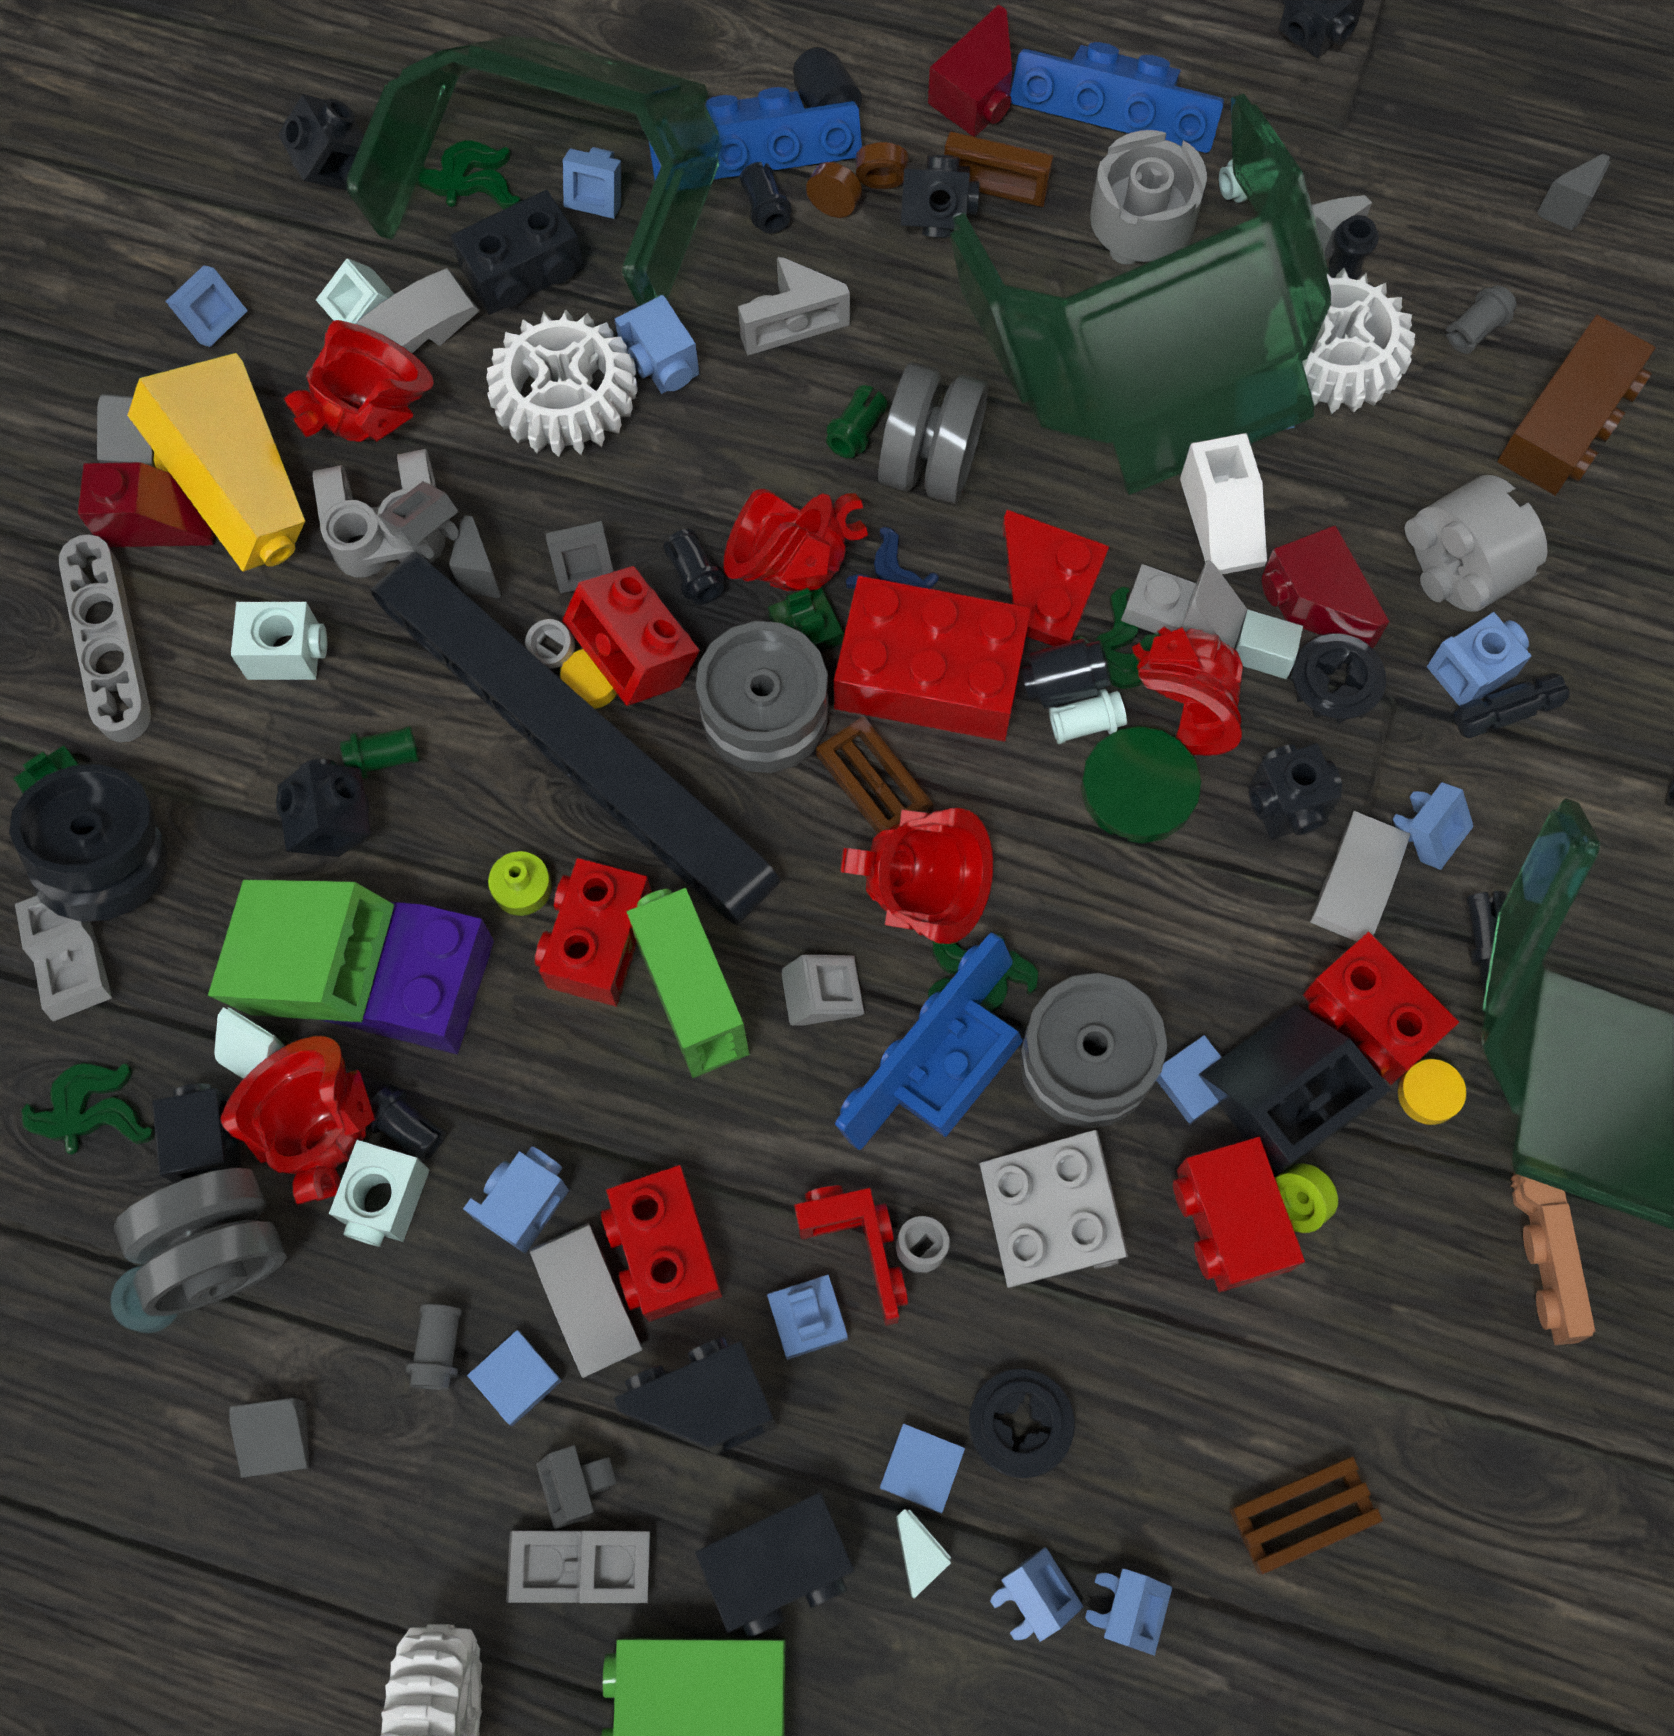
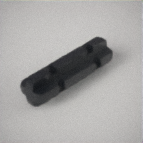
M1551 673L1537 678L1535 684L1525 682L1488 695L1484 702L1477 699L1460 705L1454 713V721L1463 737L1472 738L1486 733L1489 727L1498 729L1537 715V710L1546 712L1560 707L1570 697V691L1562 675Z

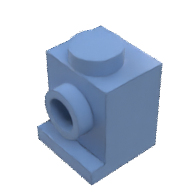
M664 295L615 318L618 337L621 336L627 345L628 354L634 360L636 371L642 378L650 376L661 394L666 391L679 390L688 384L692 378L699 375L696 343Z
M1493 612L1453 638L1451 636L1443 641L1427 665V668L1459 706L1477 699L1480 700L1519 674L1531 658V654L1527 651L1529 647L1528 637L1522 627L1516 622L1508 620L1503 623Z
M531 1146L526 1155L519 1151L511 1164L503 1161L493 1171L484 1187V1193L488 1196L482 1205L470 1198L463 1209L473 1219L526 1254L570 1190L562 1179L557 1177L563 1167L542 1151Z

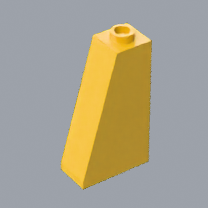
M233 353L139 378L127 416L240 569L244 572L264 564L268 567H273L287 560L295 551V543L303 528L305 519L244 363L238 354Z

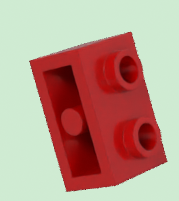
M634 566L579 582L562 619V622L626 706L681 687L700 651L691 640L689 634L680 626L659 599L656 592L648 585Z
M577 858L571 876L563 875L558 884L554 899V909L559 911L552 932H543L535 954V966L540 967L539 973L547 988L617 1007L637 946L626 911L636 908L640 899L652 893L647 876Z
M1369 931L1318 976L1303 994L1310 1002L1309 1009L1312 1015L1350 1038L1378 1074L1390 1085L1407 1072L1459 1023Z
M1260 1137L1188 1157L1178 1167L1176 1171L1179 1178L1173 1180L1175 1198L1183 1216L1193 1217L1200 1240L1194 1243L1200 1270L1205 1279L1214 1278L1219 1293L1290 1272L1305 1263Z
M680 1165L606 1189L611 1208L602 1210L600 1213L611 1248L623 1245L629 1269L619 1272V1278L630 1310L641 1307L643 1315L651 1322L722 1298L688 1184Z

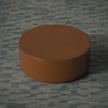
M877 142L868 144L859 149L856 154V177L864 185L875 189L897 187L904 180L905 163L909 162L908 152L903 147L893 143Z
M824 162L819 164L806 184V192L809 200L818 210L831 217L843 218L850 215L862 196V186L856 175L847 167L834 162Z

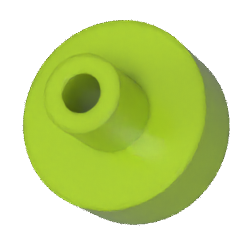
M523 851L506 854L497 860L489 874L490 892L498 906L509 914L524 916L535 913L547 903L551 895L552 881L543 861L534 854Z
M1304 1163L1294 1164L1275 1178L1294 1231L1300 1233L1314 1232L1335 1214L1338 1207L1336 1188L1330 1177L1319 1168Z

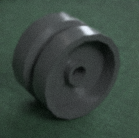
M910 362L900 379L886 422L878 469V483L880 486L909 492L919 481L927 460L924 486L928 497L957 505L965 488L979 441L988 400L989 383L986 380L960 374L949 385L940 407L943 381L939 369Z
M753 621L732 627L711 642L698 664L696 692L700 705L701 721L708 743L721 758L745 771L773 773L796 766L815 751L827 727L828 673L820 651L805 634L782 623Z
M1101 973L1071 976L1048 989L1032 1011L1019 1055L1023 1084L1036 1105L1058 1122L1084 1129L1113 1125L1137 1109L1162 1072L1168 1047L1163 1018L1150 998L1125 979ZM1083 1046L1093 1047L1094 1056L1089 1055Z
M231 1168L217 1170L184 1179L141 1199L117 1217L113 1227L124 1257L130 1262L143 1264L137 1271L133 1284L143 1312L147 1315L168 1316L218 1302L260 1282L282 1266L287 1256L276 1227L271 1222L257 1220L267 1206L258 1179L251 1169Z

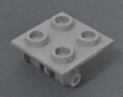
M1097 1130L979 1163L1007 1288L1094 1266V1269L1119 1264L1118 1259L1128 1257Z

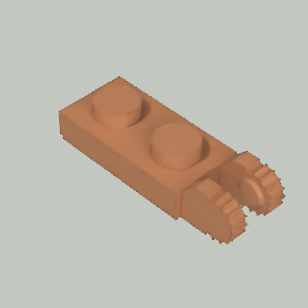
M1536 1155L1534 1158L1529 1157L1526 1160L1527 1162H1524L1518 1168L1519 1170L1513 1172L1514 1176L1510 1179L1512 1180L1510 1187L1514 1188V1192H1512L1514 1205L1526 1213L1530 1219L1531 1225H1525L1523 1228V1241L1530 1264L1539 1265L1543 1290H1538L1536 1293L1537 1312L1543 1329L1552 1330L1554 1345L1579 1343L1593 1336V1333L1596 1331L1569 1203H1567L1563 1181L1558 1177V1174L1561 1173L1557 1170L1558 1165H1555L1552 1159H1546V1156L1538 1157Z

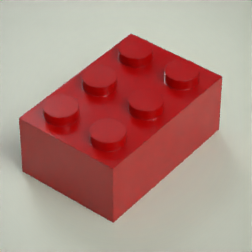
M858 576L834 678V709L1005 742L1031 608Z

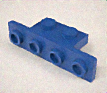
M1093 42L1089 46L1080 45L1072 60L1029 49H1022L1018 55L1010 93L1011 103L1014 105L1125 133L1143 130L1167 133L1165 140L1182 146L1184 140L1197 151L1204 153L1209 152L1212 148L1224 100L1221 97L1177 87L1181 70L1169 67L1170 62L1162 57L1141 55L1139 59L1120 55L1118 48L1101 42Z
M782 87L762 90L758 93V97L738 100L737 97L732 95L712 97L706 101V105L695 106L697 125L652 131L648 134L655 184L660 188L740 176L746 166L755 162H762L763 167L767 163L771 166L772 170L852 159L856 158L858 150L862 148L859 108L855 102L851 101L804 109L798 91L790 92L787 88Z
M991 932L980 945L971 947L965 953L959 963L958 972L942 992H936L928 998L920 1011L919 1020L903 1039L896 1040L887 1048L881 1058L879 1069L864 1087L855 1089L846 1098L835 1125L855 1148L861 1150L898 1104L902 1105L941 1135L947 1137L1021 1045L1023 1040L1017 1030L980 1006L981 1002L1003 977L1013 962L1002 938Z

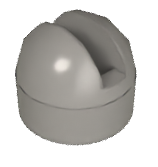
M544 619L538 621L529 629L525 639V647L546 667L558 668L562 667L563 663L575 652V640L564 624L554 619ZM545 636H548L563 647L558 655L540 645Z
M926 1216L914 1217L902 1226L896 1240L897 1257L903 1266L913 1273H928L936 1269L943 1262L949 1249V1235L944 1226L937 1220ZM926 1237L934 1243L920 1258L912 1254Z

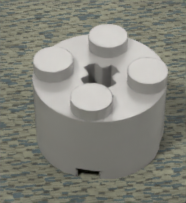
M1156 130L1132 132L1117 139L1108 148L1107 155L1100 161L1090 209V221L1096 237L1110 250V255L1116 262L1128 265L1136 261H1158L1183 251L1190 245L1205 193L1207 171L1200 154L1184 140L1182 146L1165 140L1167 133Z
M1493 475L1479 476L1425 507L1415 517L1406 522V537L1414 547L1416 557L1423 570L1420 576L1421 586L1427 596L1433 601L1441 602L1446 599L1452 605L1462 610L1479 611L1539 574L1536 572L1537 567L1546 562L1548 554L1543 526L1529 502L1519 507L1507 494L1516 488L1506 480Z

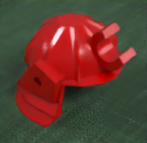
M335 320L329 325L327 332H325V345L306 375L310 392L297 390L286 396L284 400L296 416L294 422L305 437L316 434L324 426L333 432L335 436H340L348 441L361 442L364 439H374L377 442L413 417V412L408 408L409 404L421 398L424 392L431 389L434 380L428 368L415 355L395 341L361 325L343 320Z
M767 489L755 490L743 506L729 535L723 562L725 574L731 579L768 582L770 586L785 591H799L805 588H809V590L819 589L839 571V567L845 557V538L860 540L868 536L867 527L861 520L853 524L845 522L846 516L850 511L863 509L862 500L856 493H847L840 496L832 505L831 496L822 493L812 498L800 510Z
M1165 626L1157 631L1160 636L1154 637L1150 651H1144L1140 642L1133 646V653L1139 662L1137 665L1138 676L1144 686L1166 698L1184 704L1176 737L1177 740L1184 744L1191 755H1219L1227 753L1238 746L1242 738L1241 716L1238 710L1243 664L1236 650L1221 641L1219 635L1205 633L1202 630L1193 628L1185 632L1183 627L1170 631Z
M950 808L943 811L937 810L932 814L902 810L900 823L877 834L873 838L870 851L843 848L840 872L866 876V892L873 901L878 902L881 908L887 912L885 925L913 929L919 935H924L936 943L951 944L960 941L972 931L986 907L993 877L992 846L983 822L969 810Z
M326 1036L300 1039L284 1046L264 1059L236 1087L221 1115L223 1127L231 1133V1136L245 1141V1144L260 1163L267 1161L268 1166L279 1173L296 1174L293 1180V1195L297 1204L313 1200L321 1201L336 1196L341 1178L335 1169L343 1162L349 1161L356 1141H363L365 1138V1127L375 1120L359 1070L346 1073L345 1061L342 1058L338 1043Z

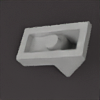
M783 257L777 258L780 294L774 296L763 295L755 298L750 303L738 306L740 336L747 356L850 325V292L847 285Z
M1209 560L1206 561L1197 583L1142 564L1121 621L1156 634L1164 626L1170 631L1182 627L1185 632L1190 628L1198 629L1205 633L1219 635L1221 641L1234 649L1247 608L1214 563Z

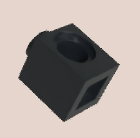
M198 1083L174 1089L173 1097L152 1101L160 1176L175 1184L184 1179L212 1171L242 1168L239 1140L231 1136V1133L221 1123V1115L229 1097L217 1088H212L210 1084Z

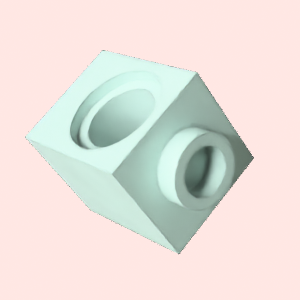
M236 602L231 656L247 680H316L318 658H325L327 653V632L324 624L318 623L307 602ZM292 636L286 644L273 647L274 643L281 637Z
M357 1140L329 1214L347 1225L343 1235L378 1247L381 1246L384 1236L403 1242L429 1169L416 1157ZM389 1183L392 1194L388 1204L379 1211L367 1212L365 1209V1198L369 1190L377 1184Z

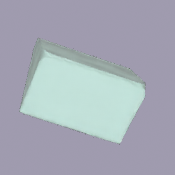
M347 258L317 297L316 301L333 321L343 320L356 324L367 313L393 296L394 293L373 269Z
M1247 609L1235 650L1238 652L1244 667L1287 679L1295 663L1303 626Z
M223 1007L218 1014L215 1059L219 1064L243 1079L264 1059L285 1046L274 1035L231 1008L225 1009Z
M904 1509L896 1517L909 1590L912 1598H915L951 1564L949 1561L951 1557L911 1510L906 1511Z

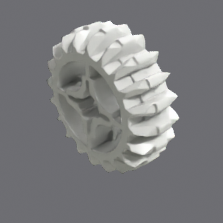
M1345 268L1336 275V278H1331L1323 269L1315 275L1313 281L1305 276H1301L1298 282L1294 284L1293 289L1285 288L1284 292L1279 295L1277 303L1274 304V307L1268 313L1265 322L1267 326L1262 336V348L1266 349L1264 356L1265 367L1275 368V370L1289 367L1297 377L1296 396L1302 393L1308 397L1309 410L1321 401L1328 404L1331 414L1339 409L1341 403H1345L1355 413L1358 408H1361L1364 401L1374 406L1382 399L1384 393L1390 394L1397 387L1402 374L1406 373L1412 360L1410 357L1411 351L1415 345V333L1409 331L1412 326V315L1400 312L1402 309V297H1386V283L1377 287L1369 285L1367 272L1357 280L1350 279Z
M565 310L560 320L552 321L543 311L541 323L535 326L522 319L520 327L522 334L516 335L505 332V339L503 341L505 348L493 349L492 362L494 366L487 368L486 378L489 385V392L487 394L491 407L495 409L498 423L503 429H510L512 438L518 444L529 440L530 447L536 453L547 444H550L552 452L559 457L564 446L573 445V448L581 455L584 449V442L589 440L602 447L605 440L603 431L606 430L619 434L620 427L622 426L620 418L631 417L633 409L632 399L636 398L638 390L636 378L634 377L636 374L635 363L630 354H628L627 345L621 336H613V331L609 328L607 322L595 327L594 320L591 319L588 313L575 322L572 315ZM599 369L605 376L602 384L595 391L590 387V384L593 382L592 375ZM530 375L535 381L531 384L532 392L524 398L520 394L521 389Z
M428 1624L427 1627H411L397 1646L396 1657L391 1662L390 1680L385 1685L386 1699L384 1710L381 1712L383 1719L381 1736H480L479 1724L482 1713L481 1693L483 1688L481 1684L482 1663L479 1660L480 1648L471 1629L455 1628L454 1625Z

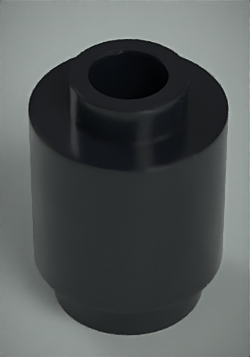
M814 47L799 56L793 67L794 86L807 108L851 101L855 102L858 108H860L862 94L835 53L829 52L822 47Z
M1085 638L1032 652L1030 653L1031 665L1022 667L1023 680L1030 701L1040 699L1044 709L1099 695V689L1112 686L1110 671L1101 640L1086 643Z

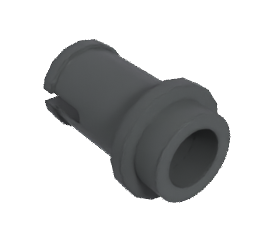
M1495 285L1492 288H1483L1476 295L1475 304L1456 321L1447 326L1446 331L1449 333L1446 334L1449 343L1461 353H1471L1497 326H1506L1513 319L1514 311L1517 307L1515 297L1508 289L1500 285Z
M432 1304L420 1306L419 1313L421 1315L414 1362L406 1364V1373L411 1374V1387L427 1390H449L451 1378H456L458 1375V1369L453 1368L452 1364L461 1309Z

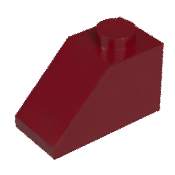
M997 5L930 66L928 104L973 137H976L990 123H998L1007 113L1011 104L1012 61L1007 10L1004 7Z
M141 462L84 463L78 515L94 536L100 537L109 547L214 545L215 533L170 473Z
M1336 525L1273 549L1262 575V587L1269 603L1274 607H1279L1286 621L1301 625L1303 629L1319 635L1345 634L1362 640L1371 648L1376 646L1389 620Z

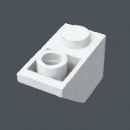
M1247 433L1192 443L1180 481L1205 563L1207 560L1214 563L1222 575L1265 566L1267 553L1263 485Z

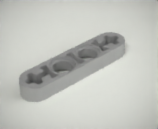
M90 534L79 535L70 539L63 546L59 554V568L88 711L92 722L107 738L119 743L130 742L139 738L147 730L151 721V710L120 564L110 547L100 537ZM90 556H96L97 558L92 561L94 577L99 583L91 584V581L82 570V568L86 567V558ZM102 601L113 603V612L106 621L100 624L86 622V613L93 604ZM115 650L124 653V661L115 672L110 674L96 672V663L104 653ZM113 691H118L120 698L129 707L123 713L124 720L115 723L111 718L117 714L116 701L110 693Z

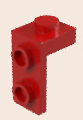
M834 1185L807 1192L805 1194L806 1202L794 1204L801 1240L863 1226L885 1326L897 1324L899 1320L897 1307L908 1305V1298L900 1266L888 1268L883 1243L894 1241L886 1203L874 1205L870 1188L844 1193L841 1185Z

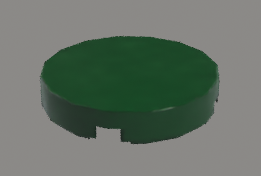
M1138 726L1117 730L1097 743L1085 763L1081 793L1086 811L1099 828L1111 835L1115 833L1120 837L1128 838L1127 841L1144 844L1165 840L1184 827L1198 804L1201 777L1195 758L1181 741L1162 730Z

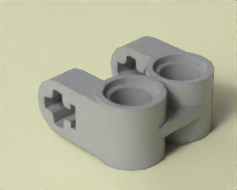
M426 449L397 454L402 489L391 493L382 501L380 506L372 508L366 503L353 500L350 483L343 465L313 471L320 531L338 568L345 574L353 577H368L379 572L386 565L387 561L399 560L401 562L410 553L416 552L410 545L390 534L378 516L422 481L437 488L433 468ZM439 528L428 535L427 538L428 545L433 549L435 556L428 559L421 555L429 563L438 558L445 547V536L440 532ZM365 535L357 542L347 543L355 536Z

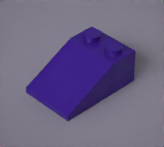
M391 902L394 904L362 1022L321 1021L458 1055L494 939L480 918L422 904Z

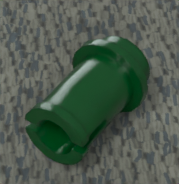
M867 385L859 386L840 418L832 419L827 426L828 436L826 437V443L834 453L841 457L853 458L855 454H860L867 448L868 434L881 414L887 409V400L879 391L869 406L865 407L867 404L866 400L873 387Z
M411 726L360 738L358 733L355 732L350 734V740L340 742L344 766L361 769L363 779L368 778V772L409 762H419L417 746Z

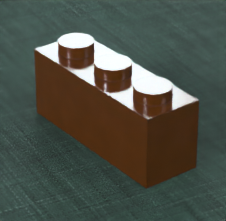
M1597 314L1516 429L1497 462L1554 496L1557 495L1568 477L1579 482L1598 454L1597 451L1589 447L1595 437L1604 442L1608 440L1625 415L1624 411L1617 408L1621 399L1624 398L1633 403L1652 375L1651 372L1643 367L1656 347Z

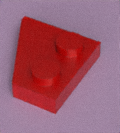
M1007 510L1004 515L1002 529L1007 548L1008 582L1012 593V604L1031 608L1026 637L1053 647L1072 642L1106 560L1109 546Z

